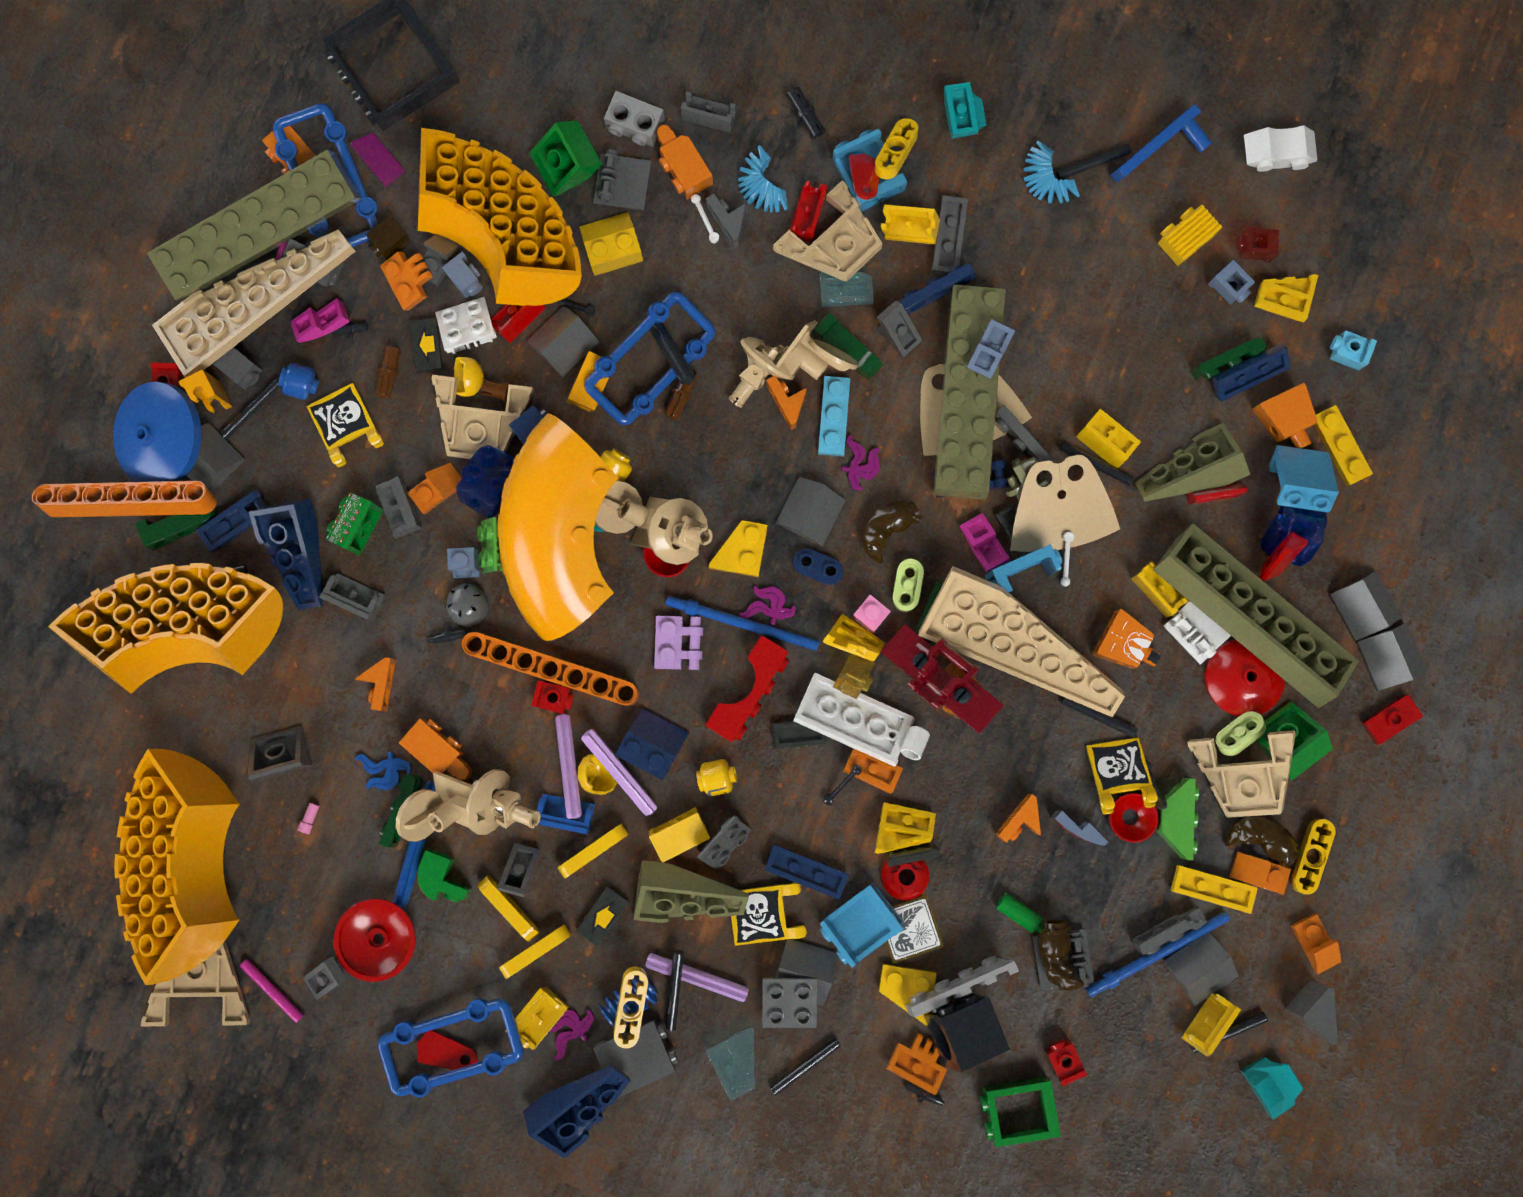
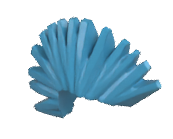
M1037 141L1036 143L1041 150L1032 147L1030 151L1034 154L1028 153L1027 156L1031 159L1025 160L1026 163L1033 165L1024 168L1025 172L1034 173L1024 177V181L1029 182L1026 184V187L1033 186L1029 192L1035 191L1033 196L1039 195L1038 200L1040 201L1049 192L1048 203L1051 204L1054 193H1056L1060 204L1063 203V197L1066 202H1069L1067 190L1077 198L1080 197L1075 180H1058L1055 178L1052 168V155L1054 151L1042 142Z
M759 145L757 147L760 159L752 152L749 153L751 160L747 157L745 158L752 169L740 168L741 172L749 175L738 178V181L742 182L738 186L743 188L740 193L747 192L743 198H748L747 202L749 204L758 198L756 209H759L764 203L765 212L770 208V213H773L774 206L775 212H780L781 204L784 210H788L786 190L774 186L764 177L763 172L768 167L771 157Z

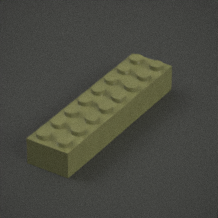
M325 150L149 251L147 255L174 299L185 300L192 293L216 283L288 242L289 239L295 238L360 201L362 198L336 153L331 150Z
M953 285L950 296L933 495L986 500L989 494L999 365L991 379L967 368L991 319L1003 324L1006 289Z
M1193 523L1174 540L1153 569L1155 573L1318 708L1338 697L1359 660Z

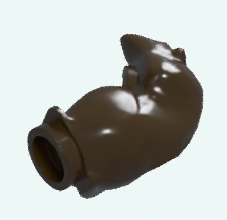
M906 500L895 501L879 508L870 516L863 527L861 536L864 543V551L871 559L881 564L883 562L882 549L887 546L892 533L905 531L913 523H919L922 516L913 501L908 503Z
M1245 816L1240 821L1234 822L1229 828L1225 839L1227 847L1237 842L1248 845H1261L1263 851L1269 857L1277 860L1285 868L1290 867L1300 854V851L1296 849L1298 843L1295 842L1291 833L1277 821L1263 816Z
M1047 920L1044 922V926L1038 936L1039 956L1047 979L1051 984L1058 986L1059 990H1077L1084 986V982L1077 976V972L1071 962L1068 961V953L1071 949V939L1068 930L1071 929V926L1066 925L1065 920Z

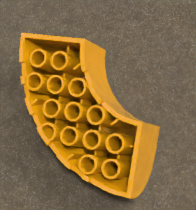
M421 128L418 231L446 237L471 252L486 269L491 279L496 304L537 306L554 303L571 295L578 288L582 277L578 248L572 237L571 227L567 225L562 216L561 208L553 197H549L541 188L540 182L528 171H522L512 164V160L496 150L492 152L479 146L480 142L472 139L468 142L455 138L453 133Z
M547 413L526 439L527 441L513 461L514 464L503 487L497 531L501 568L510 594L514 598L520 613L542 640L551 641L564 636L582 624L614 593L607 585L598 568L594 552L593 535L600 505L607 492L619 478L576 432L556 416Z
M190 563V566L170 564L150 568L151 571L138 575L132 573L114 580L115 584L102 590L99 588L91 592V597L79 605L77 603L73 604L48 626L83 657L132 694L139 686L153 676L183 664H219L243 675L273 640L282 619L283 601L279 592L273 586L253 575L237 572L233 568L212 567L211 564Z
M147 749L133 776L136 781L132 792H127L126 794L127 809L125 816H120L117 837L121 838L120 854H115L114 865L115 879L119 878L121 894L116 895L119 916H124L127 930L123 932L125 941H131L135 953L131 957L145 985L169 981L200 965L224 943L239 922V918L230 903L225 886L223 852L228 827L240 803L224 781L209 767L190 756L166 749Z

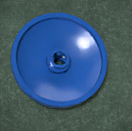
M148 382L133 389L119 407L113 430L115 454L125 474L134 482L181 481L192 470L200 452L202 439L200 417L193 401L179 387L168 383Z

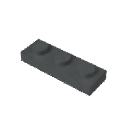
M942 196L939 214L940 223L931 273L948 275L950 274L949 271L960 263L968 199Z
M1005 405L995 413V425L1001 432H1007L1012 437V444L1019 452L1022 453L1024 451L1029 458L1035 457L1037 462L1049 460L1056 463ZM1043 470L1042 472L1046 474L1049 471Z

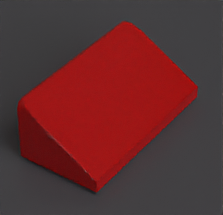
M505 304L491 318L492 326L508 343H511L545 309V306Z
M1238 480L1226 486L1187 493L1188 503L1193 505L1240 497L1247 492V487Z
M1294 532L1289 533L1263 563L1259 578L1265 582L1280 575L1308 544V540Z

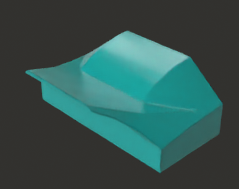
M970 82L946 85L944 87L945 111L952 139L978 134L979 129L987 124L983 101L972 92Z
M1262 1056L1241 1069L1242 1074L1272 1120L1293 1107L1295 1099L1304 1090L1292 1069L1286 1063L1272 1062Z

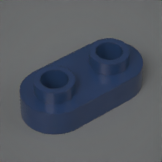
M811 549L798 551L793 559V567L798 574L828 586L838 584L844 574L843 566L838 560ZM804 557L811 559L809 566H804L801 563ZM828 567L835 569L836 574L834 576L826 574Z

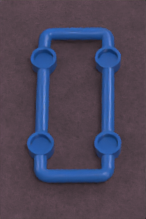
M323 103L315 104L278 118L273 124V132L278 142L275 146V152L281 160L286 161L291 171L299 166L296 160L298 148L294 142L287 139L284 128L323 114L327 123L324 129L325 136L329 141L335 143L346 172L362 198L356 203L357 213L366 218L370 230L346 239L352 247L370 241L366 234L379 224L376 217L378 205L366 193L345 142L347 136L345 126L336 120L332 109ZM327 219L310 228L309 232L318 236V238L327 235L330 229L329 221Z
M672 292L662 302L657 301L651 304L647 311L648 316L609 356H603L595 362L593 373L585 381L586 392L620 425H629L639 415H646L652 411L653 401L677 377L671 367L646 394H639L634 397L631 403L632 408L626 415H623L595 385L602 378H609L614 374L616 363L655 323H663L669 317V309L676 302L705 330V333L699 339H692L685 345L683 357L688 364L691 361H697L704 357L707 350L706 346L715 336L713 324L682 293Z
M477 998L470 1002L467 1008L416 1024L409 1020L403 1021L396 1025L393 1031L383 1034L378 1040V1050L391 1092L396 1096L412 1094L418 1098L426 1096L433 1087L486 1072L492 1076L498 1075L504 1071L507 1065L518 1062L524 1053L512 1008L504 999L487 1001L484 998ZM501 1011L513 1052L503 1054L500 1051H493L481 1062L431 1077L426 1073H420L413 1077L408 1084L400 1085L389 1043L397 1041L399 1044L405 1045L415 1040L418 1034L467 1019L481 1022L488 1018L491 1012Z

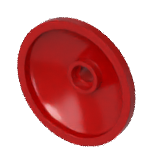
M1236 639L1219 646L1216 649L1217 652L1209 658L1205 669L1206 689L1213 702L1226 713L1239 717L1243 713L1253 711L1261 715L1270 710L1280 699L1284 690L1285 680ZM1248 672L1254 675L1252 682L1247 679Z
M384 899L365 900L353 905L340 918L334 932V951L340 965L353 977L368 982L384 981L400 973L410 962L416 946L415 928L409 915L397 904ZM377 933L383 935L382 943L376 941L375 936Z

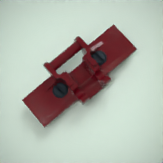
M904 625L882 649L881 653L911 677L912 680L909 682L908 687L925 699L937 711L943 707L949 709L980 734L1004 707L1001 702L973 680L980 668L977 665H971L950 648L944 638H941L932 647L907 625ZM941 653L966 675L962 679L956 676L952 677L939 666L936 660Z

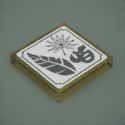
M926 894L892 905L906 924L903 931L886 941L893 964L944 947Z

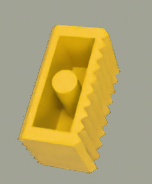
M1200 205L1196 210L1190 207L1180 216L1182 221L1175 226L1171 223L1160 233L1163 237L1158 242L1159 246L1177 266L1206 244L1222 228V225L1215 220V217L1208 212L1204 205Z

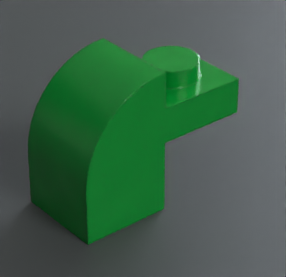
M432 849L425 850L418 868L417 878L422 892L433 901L440 899L442 892L445 893L444 898L459 903L460 899L463 901L468 899L472 888L448 879L456 858Z

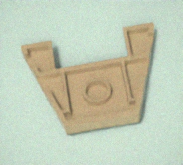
M842 180L826 195V201L843 215L810 246L788 230L773 244V250L776 253L847 282L882 249V242L867 217L863 216L859 209V204L855 198H852L848 191V186Z
M432 375L447 456L501 463L514 435L509 424L525 412L534 393V388L509 384L505 412L455 405L458 378Z
M1295 730L1270 732L1268 734L1272 760L1219 764L1214 738L1193 739L1187 742L1190 751L1194 752L1199 762L1198 765L1201 771L1206 774L1212 785L1211 789L1226 817L1273 815L1283 812L1296 735Z
M224 942L208 959L189 972L169 981L156 984L154 992L151 993L148 1001L147 1012L141 1021V1027L169 1025L170 997H223L222 1025L250 1024V1017L227 943Z

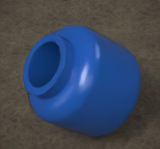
M290 363L288 367L283 366L278 386L282 387L283 394L300 400H306L310 393L316 394L320 380L315 379L316 373L313 368L298 363Z

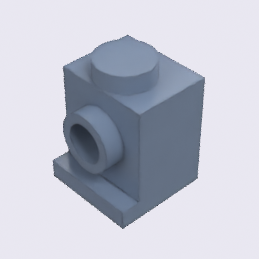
M463 252L442 267L446 275L465 298L470 295L474 296L482 290L483 286L478 280V277L481 275L468 261Z
M1233 260L1208 285L1211 288L1213 287L1231 305L1234 301L1240 304L1252 293L1249 288L1255 281Z
M474 547L447 549L448 570L453 573L454 579L480 577V567L478 565L479 551Z

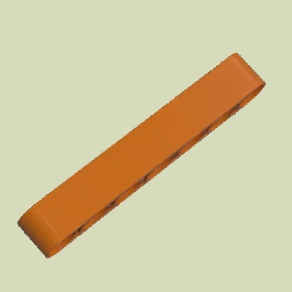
M201 481L44 484L37 487L32 494L33 503L50 517L207 514L213 511L217 504L214 494Z
M478 632L468 633L462 640L463 650L473 657L624 706H631L639 699V690L631 682ZM474 638H480L482 647L480 650L473 652L470 648V643ZM505 646L507 655L504 659L498 660L495 656V651L498 647ZM525 654L532 656V664L528 668H522L520 665V659ZM550 662H555L558 667L557 673L551 677L547 676L545 673L546 665ZM580 670L583 674V680L581 683L573 685L570 682V675L573 671ZM605 678L608 681V688L605 692L598 693L595 690V683L598 679ZM626 686L631 687L634 692L632 699L629 701H623L620 698V691Z

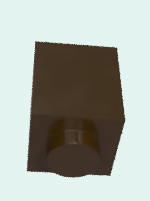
M390 215L366 234L371 241L368 247L378 258L383 255L386 260L395 253L401 252L411 243L407 234Z

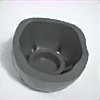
M460 584L449 592L446 599L447 613L459 626H475L481 623L488 615L489 604L487 597L476 585Z

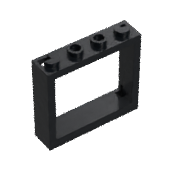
M383 0L322 39L327 48L324 54L332 65L334 63L338 64L340 69L337 73L345 85L348 83L352 85L354 90L351 91V94L359 105L365 104L368 109L364 112L373 126L378 124L382 131H385L459 83L455 71L406 0ZM401 13L441 72V75L380 113L339 52Z

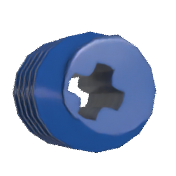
M648 975L644 1010L649 1008L648 1000L651 1003H657V994H659ZM633 978L631 979L633 984L631 993L636 994V985L642 981ZM617 990L614 991V1001L609 997H605L606 1007L598 1003L603 1015L613 1027L615 1025L620 992ZM628 1001L623 1005V1010L628 1014H633L638 1010L639 1005L635 1001Z

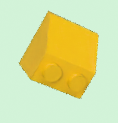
M628 212L579 227L594 276L643 261L641 249Z

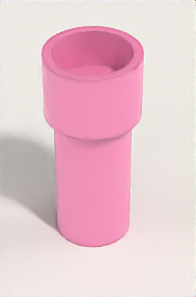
M309 802L303 820L300 821L297 828L298 831L310 834L313 828V821L320 807L319 805Z

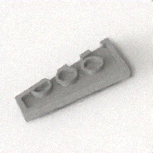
M991 956L981 962V967L975 970L972 967L958 973L959 978L951 982L948 979L934 985L935 990L927 994L925 991L911 996V1002L905 1004L908 1014L916 1018L947 1004L949 996L953 995V998L963 997L972 993L973 985H990L998 981V974L1006 971L1012 975L1019 972L1015 961Z

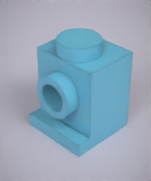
M1344 331L1340 335H1336L1330 345V350H1333L1330 360L1359 371L1369 364L1377 340H1369L1349 331Z

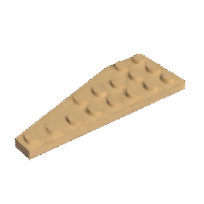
M336 230L311 241L309 247L300 251L293 249L286 252L287 256L277 261L272 258L238 273V277L226 283L223 281L213 284L214 288L206 292L199 290L192 293L152 326L184 377H188L202 369L205 370L356 251L340 230Z
M952 566L919 630L918 636L935 643L944 638L947 641L946 644L958 653L1111 717L1114 716L1125 698V693L1119 686L1003 587Z

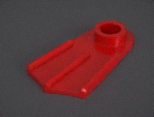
M866 153L849 155L851 176L856 194L864 200L874 198L877 195L879 177L875 173L876 158Z
M433 1030L426 1032L416 1043L417 1061L419 1063L450 1070L478 1063L477 1053L472 1048ZM466 1054L470 1057L471 1061L469 1064H465L462 1061L463 1055Z

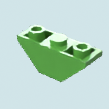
M1183 778L1162 797V799L1167 801V808L1165 810L1157 809L1158 825L1156 832L1180 858L1193 860V854L1197 853L1198 848L1197 839L1194 838V827L1198 825V812L1195 811V800L1199 798V786L1196 784V779Z

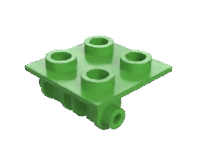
M496 517L481 521V526H478L477 529L478 541H481L482 552L478 554V565L482 568V573L495 572L497 567H499V572H503L500 553H497L500 549L497 547L499 539H497L498 523H496Z

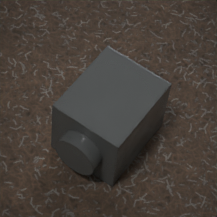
M234 347L213 364L245 390L248 386L250 387L258 381L259 373L262 371Z

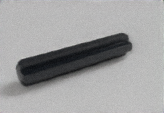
M655 323L650 328L651 334L681 384L690 385L695 380L694 373L664 324Z

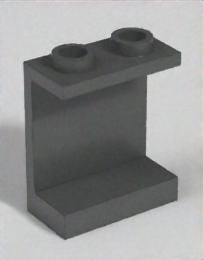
M656 1017L651 1018L648 1023L641 1026L639 1039L631 1048L619 1047L614 1038L608 1041L604 1039L597 1042L593 1047L602 1069L613 1065L629 1076L630 1082L619 1097L668 1076L676 1070L675 1064L679 1062L673 1047L668 1048L664 1039L668 1037L666 1029L662 1022H657ZM628 1031L622 1034V1039H627L628 1035L633 1034Z

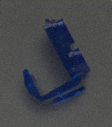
M490 445L480 447L461 471V480L456 487L459 502L487 518L494 517L500 510L503 487L506 478L509 477L515 458Z
M1280 506L1277 513L1281 515L1275 516L1261 539V549L1267 556H1270L1289 533L1294 532L1308 540V544L1291 562L1295 566H1303L1314 557L1324 541L1327 514L1322 511Z

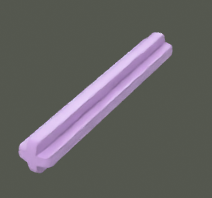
M560 714L556 716L555 723L566 816L568 819H576L581 816L582 812L571 720L569 714Z
M594 729L585 732L581 737L582 741L646 816L651 815L657 809V804Z
M650 953L646 961V967L671 976L672 960ZM683 964L682 981L741 1002L746 1000L749 992L746 986Z

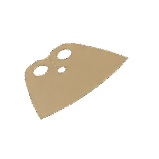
M943 364L928 368L922 379L920 424L924 456L937 455L942 390L933 387L932 378L937 374H944ZM999 375L996 412L1005 405L1017 420L1024 424L1032 418L1014 391ZM994 424L993 440L1007 434V432H1001Z
M1069 456L1062 463L1057 464L1049 460L1035 463L1031 467L1020 496L1010 551L1034 552L1050 544L1053 549L1061 550L1065 549V541L1062 538L1065 532H1072L1074 535V540L1070 543L1071 548L1098 540L1120 530L1116 514L1103 483L1094 466L1085 456ZM1072 465H1080L1083 468V476L1078 481H1072L1068 478V470ZM1043 470H1047L1052 474V481L1046 487L1039 486L1036 481L1037 475ZM1060 490L1066 492V496L1063 499H1059L1057 496Z

